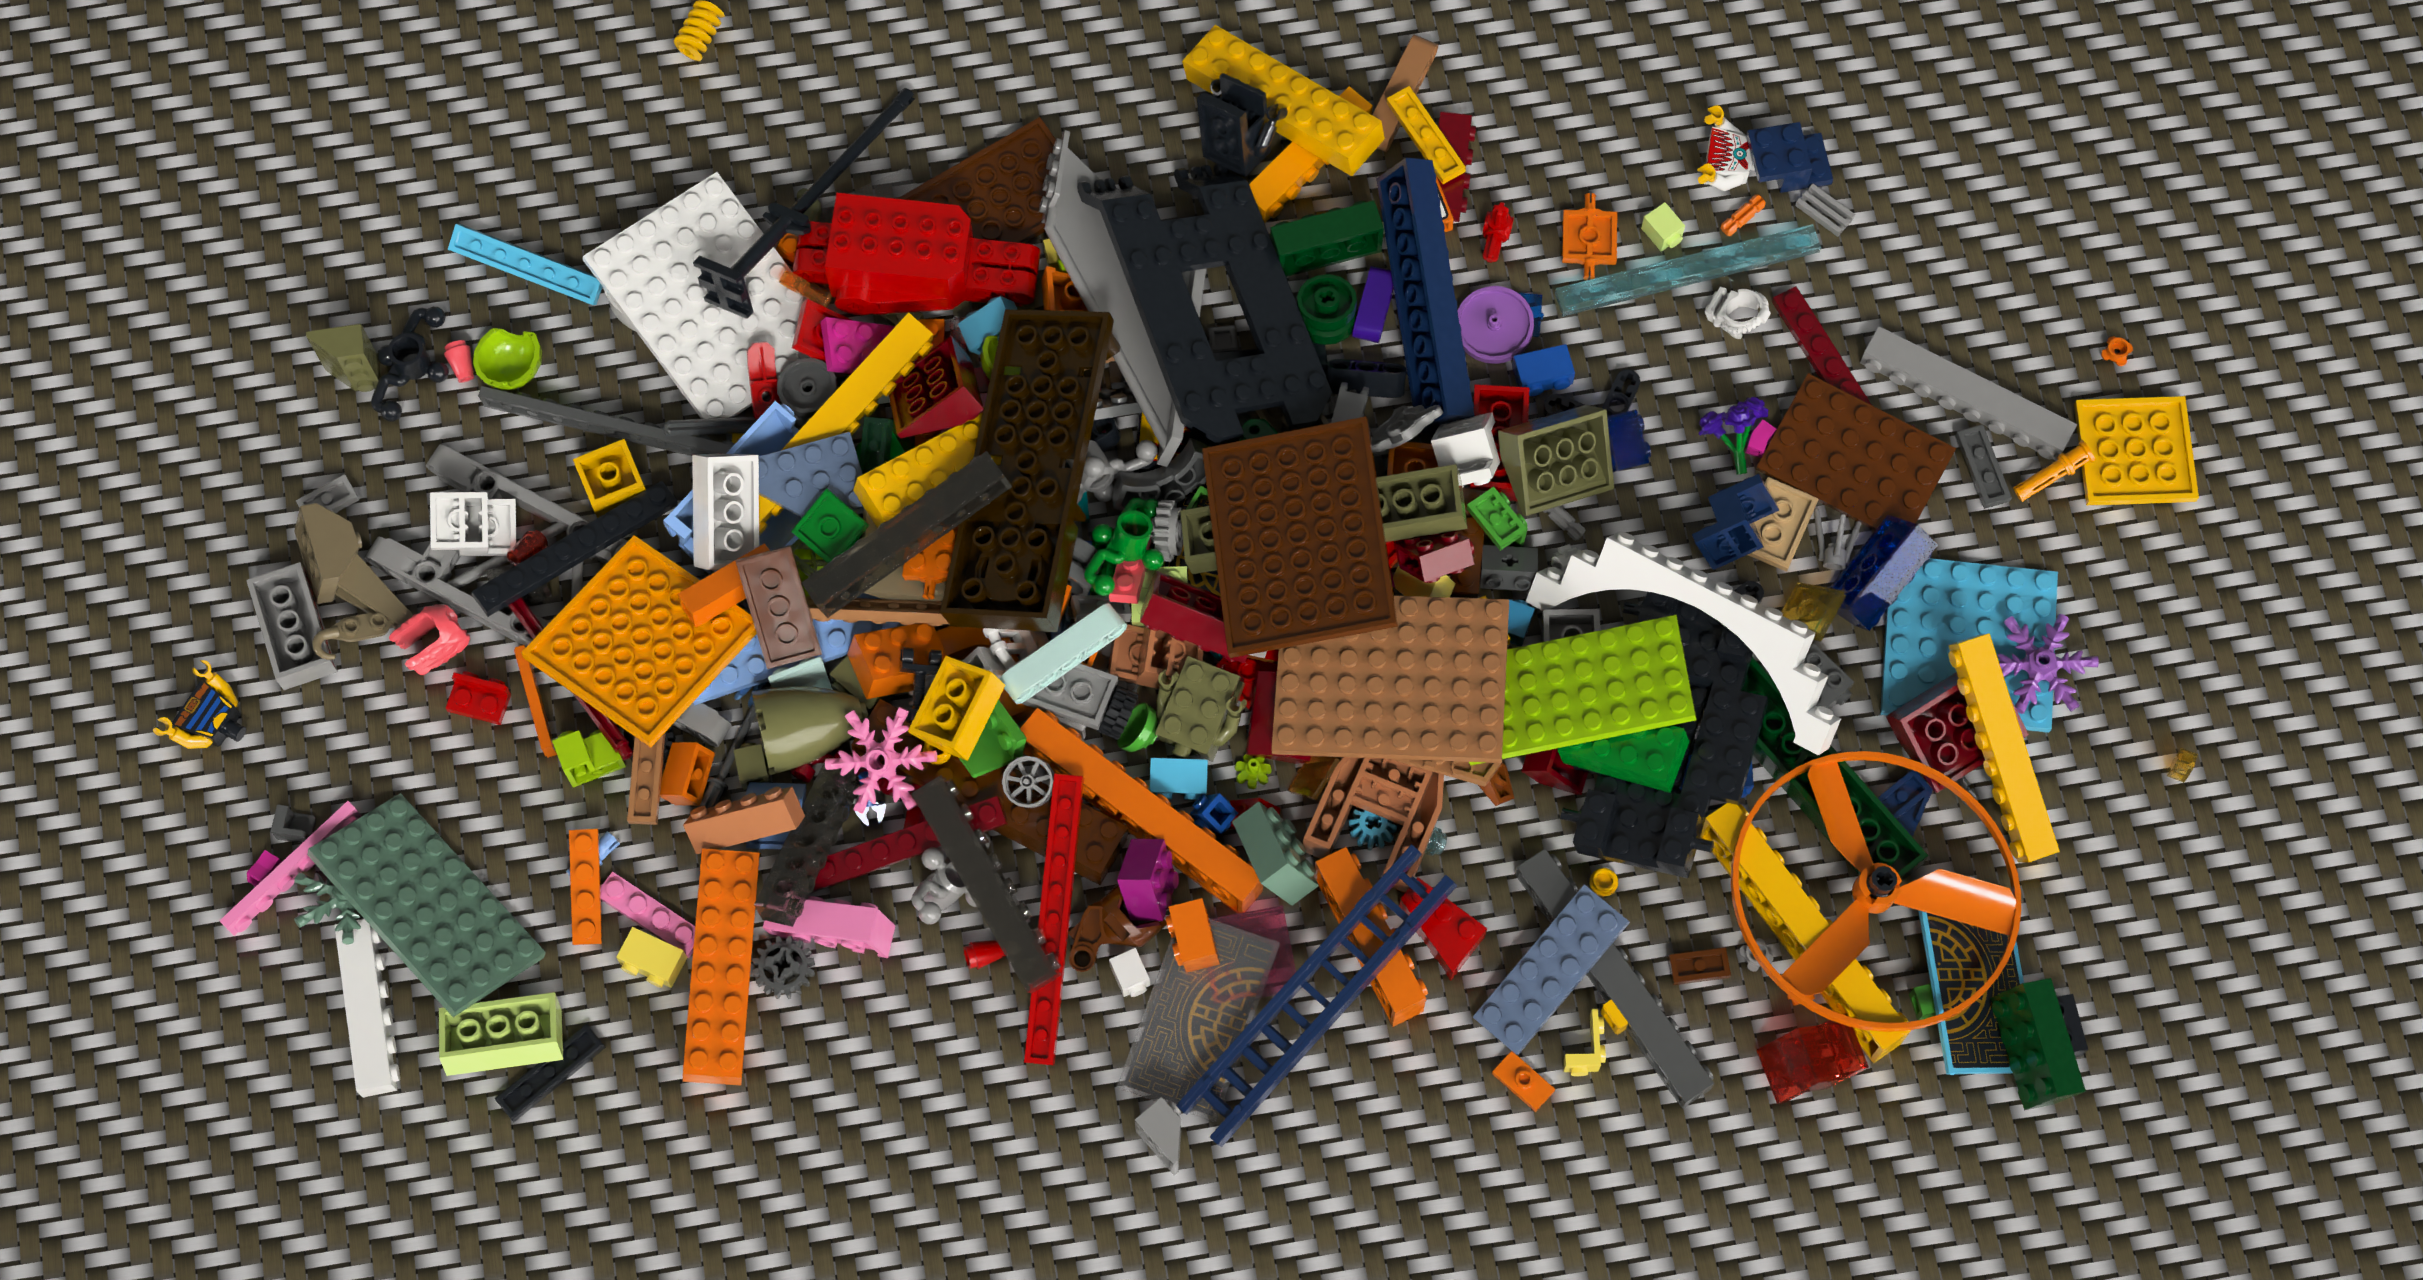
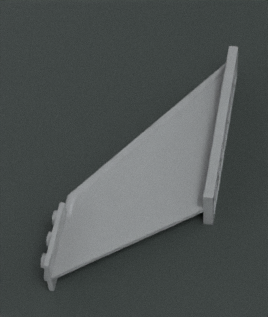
M1065 130L1061 139L1056 138L1053 154L1050 153L1047 160L1046 169L1050 171L1049 175L1045 176L1042 188L1043 191H1046L1045 197H1042L1039 206V212L1043 213L1041 223L1045 224L1044 230L1087 310L1090 312H1110L1113 317L1112 334L1120 345V352L1115 354L1113 358L1160 443L1157 464L1167 467L1183 439L1184 424L1181 423L1101 212L1083 203L1077 189L1079 182L1088 181L1091 185V190L1096 193L1094 182L1099 180V178L1068 148L1070 131ZM1206 269L1181 272L1198 317H1200Z

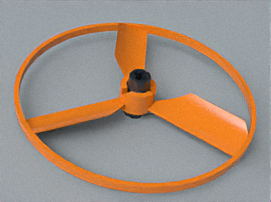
M1870 751L1844 752L1817 758L1796 767L1778 779L1758 799L1743 823L1733 851L1731 864L1733 907L1744 940L1754 958L1766 974L1795 1001L1829 1020L1846 1026L1871 1031L1894 1032L1920 1029L1945 1021L1971 1006L1990 988L2007 964L2016 943L2021 918V889L2012 853L1998 826L1984 807L1955 781L1923 763L1902 756ZM1867 760L1899 765L1932 778L1951 790L1978 815L1990 831L2005 861L2011 890L2004 886L1943 869H1938L1900 887L1902 880L1893 867L1884 863L1873 864L1837 762ZM1809 771L1807 776L1831 843L1861 873L1852 887L1854 902L1780 975L1760 950L1746 921L1739 890V862L1746 832L1759 808L1783 784ZM1893 903L2009 936L2002 958L1986 983L1975 994L1958 1006L1930 1018L1902 1023L1865 1021L1834 1012L1807 997L1822 993L1870 944L1869 913L1878 914L1885 912Z

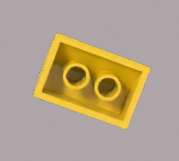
M945 656L908 732L945 753L968 761L1005 684L990 671Z

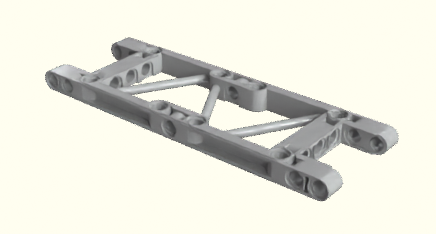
M440 444L426 464V467L432 473L439 476V480L462 492H487L488 499H515L516 506L553 525L516 545V556H495L449 582L448 580L452 575L451 571L461 557L459 550H431L430 543L424 554L421 555L391 538L385 539L378 536L364 556V559L377 569L527 647L533 641V638L527 630L517 631L522 623L514 612L508 616L497 611L487 617L476 600L459 589L564 531L567 532L568 536L590 523V521ZM495 484L492 489L483 490L486 485ZM622 538L589 559L595 558L607 564L628 541ZM583 562L572 568L571 600L583 589ZM435 574L432 580L423 581L426 575ZM741 601L738 604H736L737 606L751 614L749 606L746 602ZM535 615L544 628L550 623ZM692 703L672 724L714 747H719L732 726L729 721L719 715L718 711L703 703L697 705Z

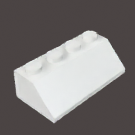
M692 455L694 567L707 570L721 569L759 547L758 455Z

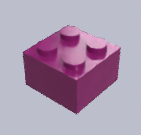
M1131 839L1117 881L1131 921H1163L1167 909L1172 904V894L1174 889L1178 887L1179 877L1178 873L1173 869L1172 854L1167 850L1164 839Z

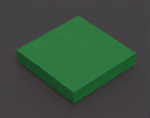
M826 488L791 532L831 567L835 568L870 524Z

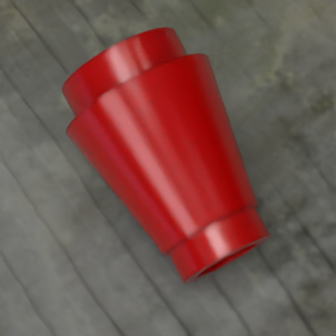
M1004 939L970 942L968 946L963 947L969 969L976 968L978 970L1004 956H1008Z

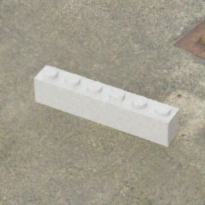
M360 919L356 921L360 924L361 929H353L354 942L352 944L346 945L342 942L343 930L335 931L356 1091L362 1097L397 1091L396 1081H400V1071L398 1064L393 1062V1053L397 1052L395 1038L390 1036L389 1026L393 1025V1018L390 1008H386L385 998L389 997V989L386 980H382L381 973L382 970H385L384 956L378 951V943L382 942V938L365 919Z

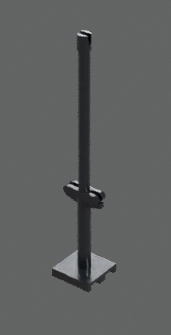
M903 88L892 100V103L791 208L777 203L769 204V213L765 212L763 219L771 226L731 268L700 255L696 258L693 265L701 269L702 273L698 277L699 284L706 288L708 292L704 296L705 302L746 319L754 313L744 277L787 233L805 235L811 232L809 218L804 213L881 132L915 100V98H912L914 93L911 90Z

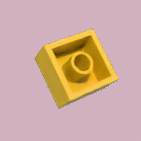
M625 439L573 459L597 518L646 490Z

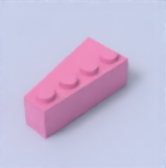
M782 893L781 896H770L763 929L771 936H780L783 939L792 936L793 941L801 940L804 943H810L811 938H813L816 943L831 948H836L837 943H840L843 947L852 949V952L864 954L865 948L872 949L878 953V957L888 958L895 925L878 910V906L871 903H861V906L851 905L848 901L836 899L834 903L815 896H809L807 900L798 899V896L789 893Z

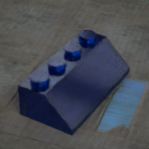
M1887 515L1820 601L1854 626L1870 631L1872 627L1879 623L1881 616L1887 608L1897 600L1903 588L1914 579L1915 573L1923 563L1930 559L1932 552L1938 544L1918 524Z

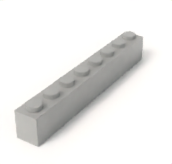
M1878 326L1860 362L1869 371L1881 373L1889 377L1893 383L1905 385L1913 389L1917 395L1925 398L1929 397L1937 401L1943 408L1953 409L1963 414L1967 420L1979 422L1987 426L1993 433L2003 434L2013 439L2019 446L2029 447L2037 451L2040 456L2046 459L2057 460L2058 455L2064 451L2077 426L2076 423Z

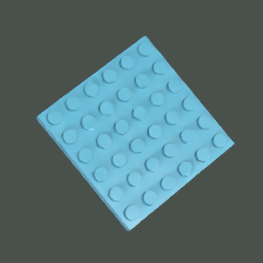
M1891 554L1888 567L1880 715L1890 714L1956 672V668L1949 661L1948 654L1950 650L1948 645L1977 635L1990 633L1997 658L1999 653L2012 659V654L2016 655L2020 660L2025 658L2026 651L2015 648L2019 643L2007 638V635L2013 633L2003 622L2011 616L2015 618L2020 628L2027 624L2029 638L2035 637L2033 642L2035 647H2043L2045 643L2042 635L2047 637L2046 624L2049 623L2053 627L2056 621L2058 572ZM2022 669L2016 676H2014V670L2004 676L2014 706L2020 696L2014 695L2013 692L2024 686L2019 683L2020 681L2029 679L2027 671ZM2041 680L2038 683L2041 693L2035 690L2037 704L2034 705L2029 701L2025 713L2018 714L2026 730L2049 733L2052 729L2053 690L2048 692L2050 683L2046 680Z

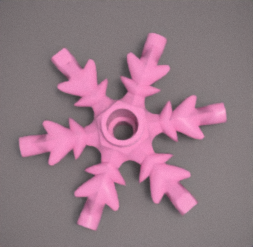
M899 707L894 720L887 716L888 732L882 729L885 740L881 743L873 740L875 730L869 733L868 718H865L862 723L854 710L845 715L847 721L854 728L848 730V734L861 739L856 744L865 745L866 753L860 757L852 750V757L840 750L838 753L841 758L825 759L826 770L842 768L841 776L846 775L853 768L854 774L858 772L860 767L868 770V777L859 780L864 784L853 791L854 795H860L853 810L863 814L868 800L872 804L876 803L874 789L880 791L877 781L882 777L889 780L887 790L893 787L894 802L901 798L907 810L917 805L914 798L908 792L913 791L915 788L902 781L906 776L897 775L896 767L903 764L910 770L909 764L917 769L923 770L924 767L921 762H937L936 750L920 752L921 744L914 747L910 752H908V746L905 747L902 753H897L894 750V743L903 740L898 736L909 729V726L903 725L909 710ZM881 755L885 758V765L880 763L879 758Z

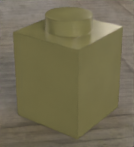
M746 743L741 745L739 749L734 750L739 781L743 790L748 788L749 782L771 783L762 744Z

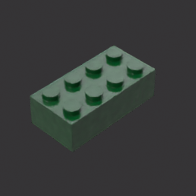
M1375 200L1369 202L1358 201L1346 208L1336 207L1323 214H1309L1303 216L1300 220L1292 222L1282 221L1270 227V238L1286 277L1382 252L1384 227Z
M2051 978L2022 983L1990 998L1992 1010L2001 1032V1040L2005 1045L2010 1069L2013 1072L2024 1111L2053 1105L2086 1092Z

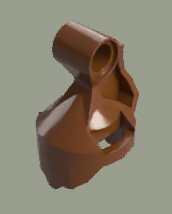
M1117 884L1103 898L1089 905L1082 915L1081 921L1068 932L1074 939L1069 956L1070 965L1076 971H1088L1095 965L1099 948L1102 944L1142 948L1167 925L1166 920L1141 924L1137 921H1131L1128 911L1123 907L1124 899L1119 884ZM1079 950L1087 951L1090 954L1091 961L1089 965L1081 966L1077 963L1076 953Z

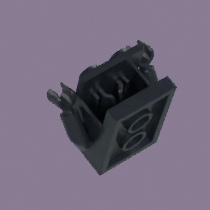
M1222 73L1219 76L1220 79H1216L1210 84L1213 96L1202 92L1197 97L1203 157L1246 177L1271 153L1270 144L1277 130L1276 122L1286 118L1288 111L1287 108H1282L1277 114L1278 104L1267 108L1265 92Z

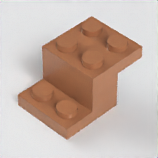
M1127 624L1126 630L1112 641L1108 673L1118 676V680L1159 689L1161 684L1158 681V676L1165 668H1167L1166 677L1172 680V675L1175 672L1180 676L1188 656L1202 661L1203 650L1198 648L1196 644L1186 640L1178 641L1171 637L1170 634L1161 630L1154 631L1147 627L1142 628Z

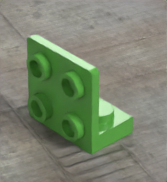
M1492 487L1467 504L1466 509L1500 551L1511 543L1514 547H1523L1528 530L1527 522L1521 514H1516L1511 509L1507 496L1502 492L1499 493L1495 487Z
M999 699L969 760L966 761L959 758L973 778L1006 766L1023 756L1027 738Z

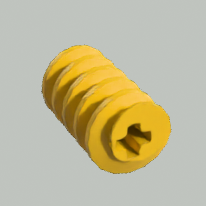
M698 0L693 4V9L688 13V18L685 19L683 27L678 32L679 35L674 39L676 48L682 54L695 61L702 60L703 57L699 52L705 53L707 51L705 44L712 42L709 35H715L717 31L714 27L721 25V21L717 17H725L723 11L713 3Z

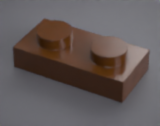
M1726 947L1671 954L1668 956L1673 985L1726 979L1731 976Z

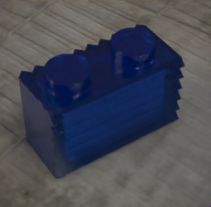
M1632 410L1607 416L1613 472L1648 464L1651 457V449L1647 441L1644 442L1642 431H1644L1645 425L1642 416L1638 415V411Z

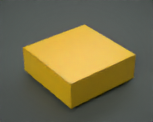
M1612 999L1603 1004L1601 1015L1614 1033L1618 1035L1626 1030L1628 1022Z

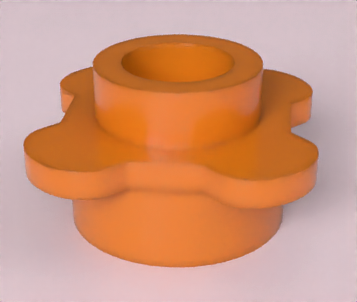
M2109 337L2106 349L2101 352L2102 358L2114 361L2118 366L2126 365V358L2133 351V346L2123 338Z

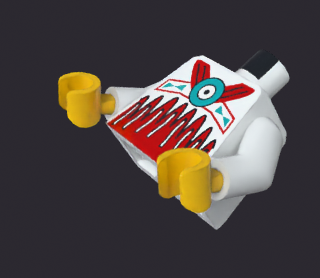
M1715 105L1708 108V112L1711 114L1705 116L1704 119L1706 124L1715 123V127H1712L1706 163L1697 169L1698 172L1703 174L1698 177V182L1700 184H1709L1721 191H1727L1745 184L1749 171H1755L1746 135L1724 117V112L1720 106Z

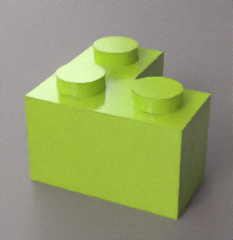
M579 730L575 732L566 731L560 734L557 739L552 740L562 769L573 788L626 767L623 758L613 750V747L600 730L592 732L589 735L590 737L583 739Z

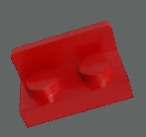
M463 671L462 674L453 672L452 679L454 685L446 705L447 712L501 725L511 698V693L505 683L495 678H490L489 681L479 679V676L467 671Z

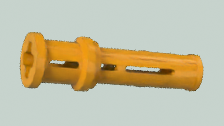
M2081 440L2078 442L2079 446L2066 454H2059L2057 460L2051 465L2014 486L2013 490L2017 497L2023 502L2064 475L2075 474V470L2087 462L2093 463L2096 461L2088 445Z

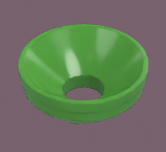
M1140 703L1134 707L1123 733L1117 740L1119 748L1128 752H1135L1143 748L1146 749L1154 743L1157 738L1155 732L1159 724L1156 711L1150 705Z

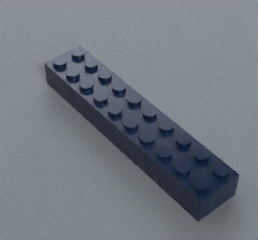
M1404 158L1379 176L1376 181L1413 407L1422 405L1425 409L1434 405L1441 407L1443 414L1425 426L1420 432L1435 434L1440 424L1474 417V403L1471 396L1470 378L1467 372L1466 354L1463 348L1461 325L1459 324L1457 300L1454 293L1453 275L1450 269L1449 251L1446 245L1445 227L1442 221L1433 160Z

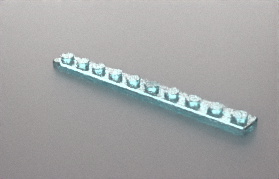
M1812 224L1555 289V295L1563 317L1819 253L1821 245Z

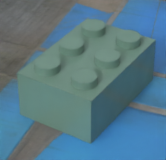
M1257 802L1232 821L1257 877L1263 886L1292 906L1319 886L1314 876L1316 870L1305 858L1306 849L1296 839L1295 833L1297 830L1289 819L1283 820L1274 808L1270 807L1268 809L1262 803Z

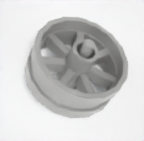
M1031 756L1017 758L1007 766L1003 773L1002 785L1004 793L1017 806L1027 808L1042 806L1052 797L1055 773L1050 765L1040 758ZM1035 761L1030 775H1028L1022 762ZM1041 764L1049 775L1036 778L1035 775ZM1017 765L1023 774L1021 778L1010 776L1012 770ZM1050 779L1048 792H1045L1038 786V782ZM1009 780L1020 782L1021 785L1013 793L1009 789ZM1024 789H1027V803L1020 802L1015 798ZM1033 789L1044 796L1041 800L1032 803Z

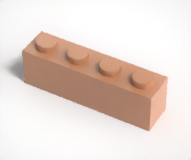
M792 786L784 789L774 787L764 794L756 795L751 793L733 802L731 800H724L714 807H697L690 812V816L683 826L695 853L700 854L702 849H720L795 830L804 819L805 814Z

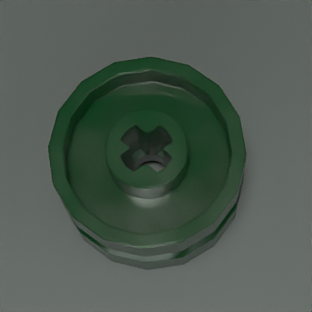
M1331 274L1317 275L1308 279L1299 289L1297 306L1311 341L1322 345H1330L1347 339L1353 333L1357 317V298L1354 288L1350 282L1342 277Z

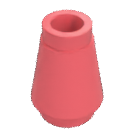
M458 340L447 344L444 347L446 351L444 356L458 382L463 383L474 379L470 346L466 344L465 340Z

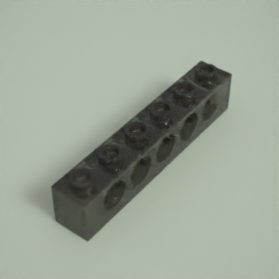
M823 763L802 806L805 817L797 829L789 832L755 901L754 906L762 920L793 927L797 917L801 916L808 894L813 891L815 880L820 870L826 865L827 855L832 845H835L837 842L838 832L843 822L849 817L853 801L859 796L853 794V791L860 787V782L853 769L846 775L841 776L842 768L826 770L825 763Z

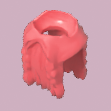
M448 605L426 606L420 613L414 614L390 634V641L395 642L401 649H407L435 627L439 630L440 637L438 640L406 661L405 665L409 670L414 669L419 675H425L431 669L437 668L443 663H448L450 658L462 652L469 644L470 635L467 633V630L461 629L457 620V614Z

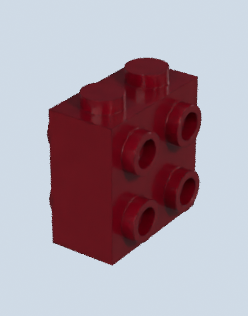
M1456 531L1408 538L1395 542L1399 568L1424 583L1436 582L1440 580L1441 576L1458 574L1463 572L1466 567L1474 565L1472 555L1474 554L1473 543L1469 538Z

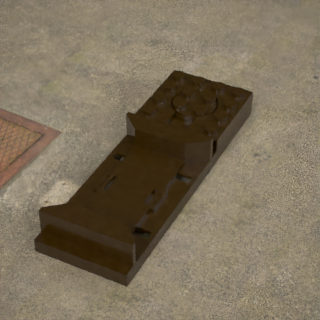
M1005 309L940 610L941 615L951 626L1046 632L1058 631L1078 533V527L1073 521L1085 522L1086 516L1077 504L1103 372L1106 361L1120 352V345L1112 334L1114 319L1110 312ZM1005 366L1021 367L1020 375H1003ZM1085 369H1092L1091 377H1083ZM986 456L1002 457L1001 465H984ZM1066 459H1074L1072 468H1064Z

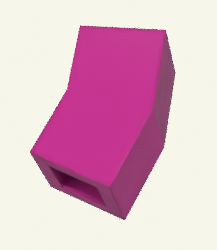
M1762 420L1752 432L1745 453L1762 458L1766 445L1771 441L1777 429L1765 420Z
M264 850L256 863L247 871V882L256 887L282 861Z

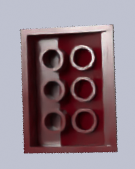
M952 336L933 348L924 357L914 362L915 367L906 377L901 375L895 381L897 386L889 395L896 432L900 438L963 425L968 420L978 417L984 409L971 358Z
M1957 672L1886 716L1897 740L1911 760L1923 763L1941 772L1953 781L1962 778L1981 766L1985 761L1983 752L1978 748L1975 741L1976 731L1974 724L1969 720L1966 713L1967 703L1965 696L1958 689L1957 680L1959 678ZM2013 704L2022 736L2025 738L2029 734ZM1923 775L1934 792L1938 793L1946 788L1934 779Z

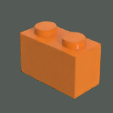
M672 742L661 779L660 797L674 805L700 806L715 753L697 742Z

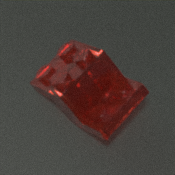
M1832 1020L1816 1026L1796 1028L1756 1050L1777 1104L1785 1103L1805 1092L1828 1089L1869 1068L1854 1028Z

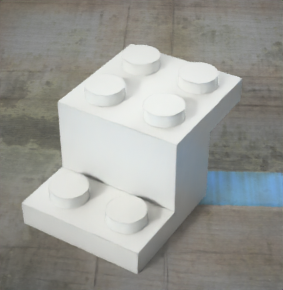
M1492 412L1440 424L1431 440L1438 467L1456 464L1461 476L1462 488L1470 483L1478 486L1490 482L1500 463L1491 431L1495 424Z
M430 492L431 550H459L460 556H516V500L488 499L487 492Z

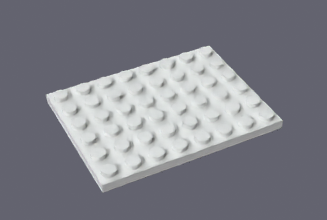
M715 172L583 256L585 264L701 419L734 418L752 406L747 366V349L752 343L767 341L774 348L777 380L781 372L790 363L802 358H812L792 349V344L802 303L806 299L815 301L800 281L792 276L791 269L774 247L744 277L754 311L748 319L704 301V296L708 292L706 288L699 284L698 277L702 273L701 269L693 265L696 258L700 255L731 268L763 235V232L718 172ZM763 392L762 399L769 395V393Z

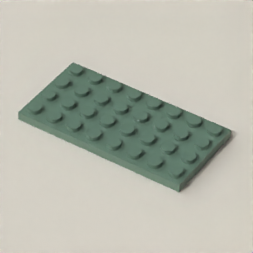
M401 793L308 849L307 855L452 1017H455L545 957L546 952Z

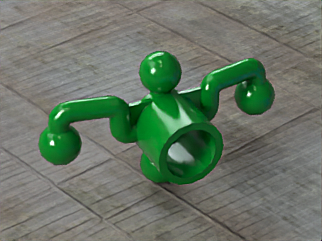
M1131 499L1118 517L1114 531L1112 527L1104 523L1094 527L1092 531L1093 540L1098 545L1108 546L1106 549L1098 550L1093 555L1085 569L1084 578L1089 584L1093 585L1094 591L1098 595L1107 596L1115 588L1114 579L1110 575H1096L1104 560L1112 564H1120L1124 561L1140 559L1144 567L1152 571L1158 570L1163 565L1164 557L1162 552L1158 549L1146 550L1153 529L1152 518L1157 516V500Z

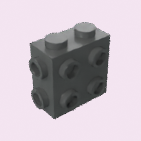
M1813 643L1809 648L1804 664L1816 665L1821 669L1822 673L1828 675L1816 706H1823L1831 710L1837 703L1841 706L1851 697L1852 693L1850 690L1854 681Z

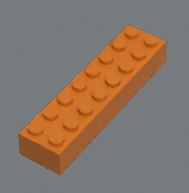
M702 849L683 1082L741 1085L759 852Z

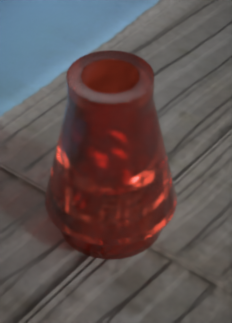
M538 530L527 531L512 550L507 552V558L512 565L516 566L547 548L548 541Z

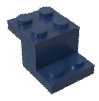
M1800 122L1747 131L1746 137L1758 183L1777 180L1780 193L1807 189L1812 184L1819 187L1833 183V176L1821 133L1803 135Z
M1759 474L1748 477L1742 482L1727 489H1722L1708 497L1717 523L1702 528L1700 531L1693 533L1692 536L1695 544L1713 570L1764 547L1754 522L1779 511V508Z

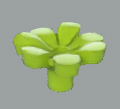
M1245 754L1243 756L1244 762L1237 761L1235 764V770L1240 772L1236 777L1239 784L1248 781L1247 787L1249 789H1256L1257 782L1262 785L1268 783L1269 779L1266 774H1270L1272 768L1269 764H1263L1265 758H1253Z

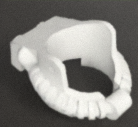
M1720 287L1718 291L1714 292L1710 305H1707L1705 308L1708 321L1712 322L1715 327H1721L1736 339H1741L1742 333L1751 332L1752 329H1756V326L1759 327L1760 323L1765 324L1771 314L1766 297L1757 291L1754 292L1748 289H1739L1738 292L1731 290L1730 293H1727L1726 288ZM1760 306L1757 317H1753L1748 321L1738 322L1729 318L1730 313L1739 307H1749L1758 310Z

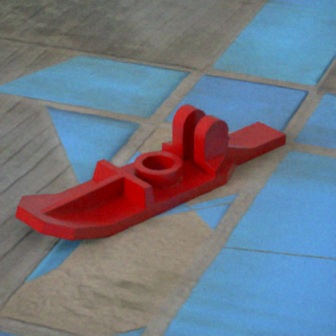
M767 341L754 342L747 349V366L753 416L756 421L775 401L780 404L777 393L778 380L775 367V350ZM763 392L769 393L770 399L768 402L762 399Z

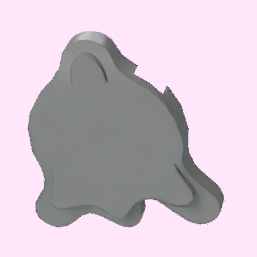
M1418 405L1409 409L1406 406L1397 408L1393 415L1373 432L1374 438L1371 441L1373 453H1381L1386 449L1395 448L1414 438L1425 426L1443 414L1441 407L1434 405L1425 409L1424 406Z

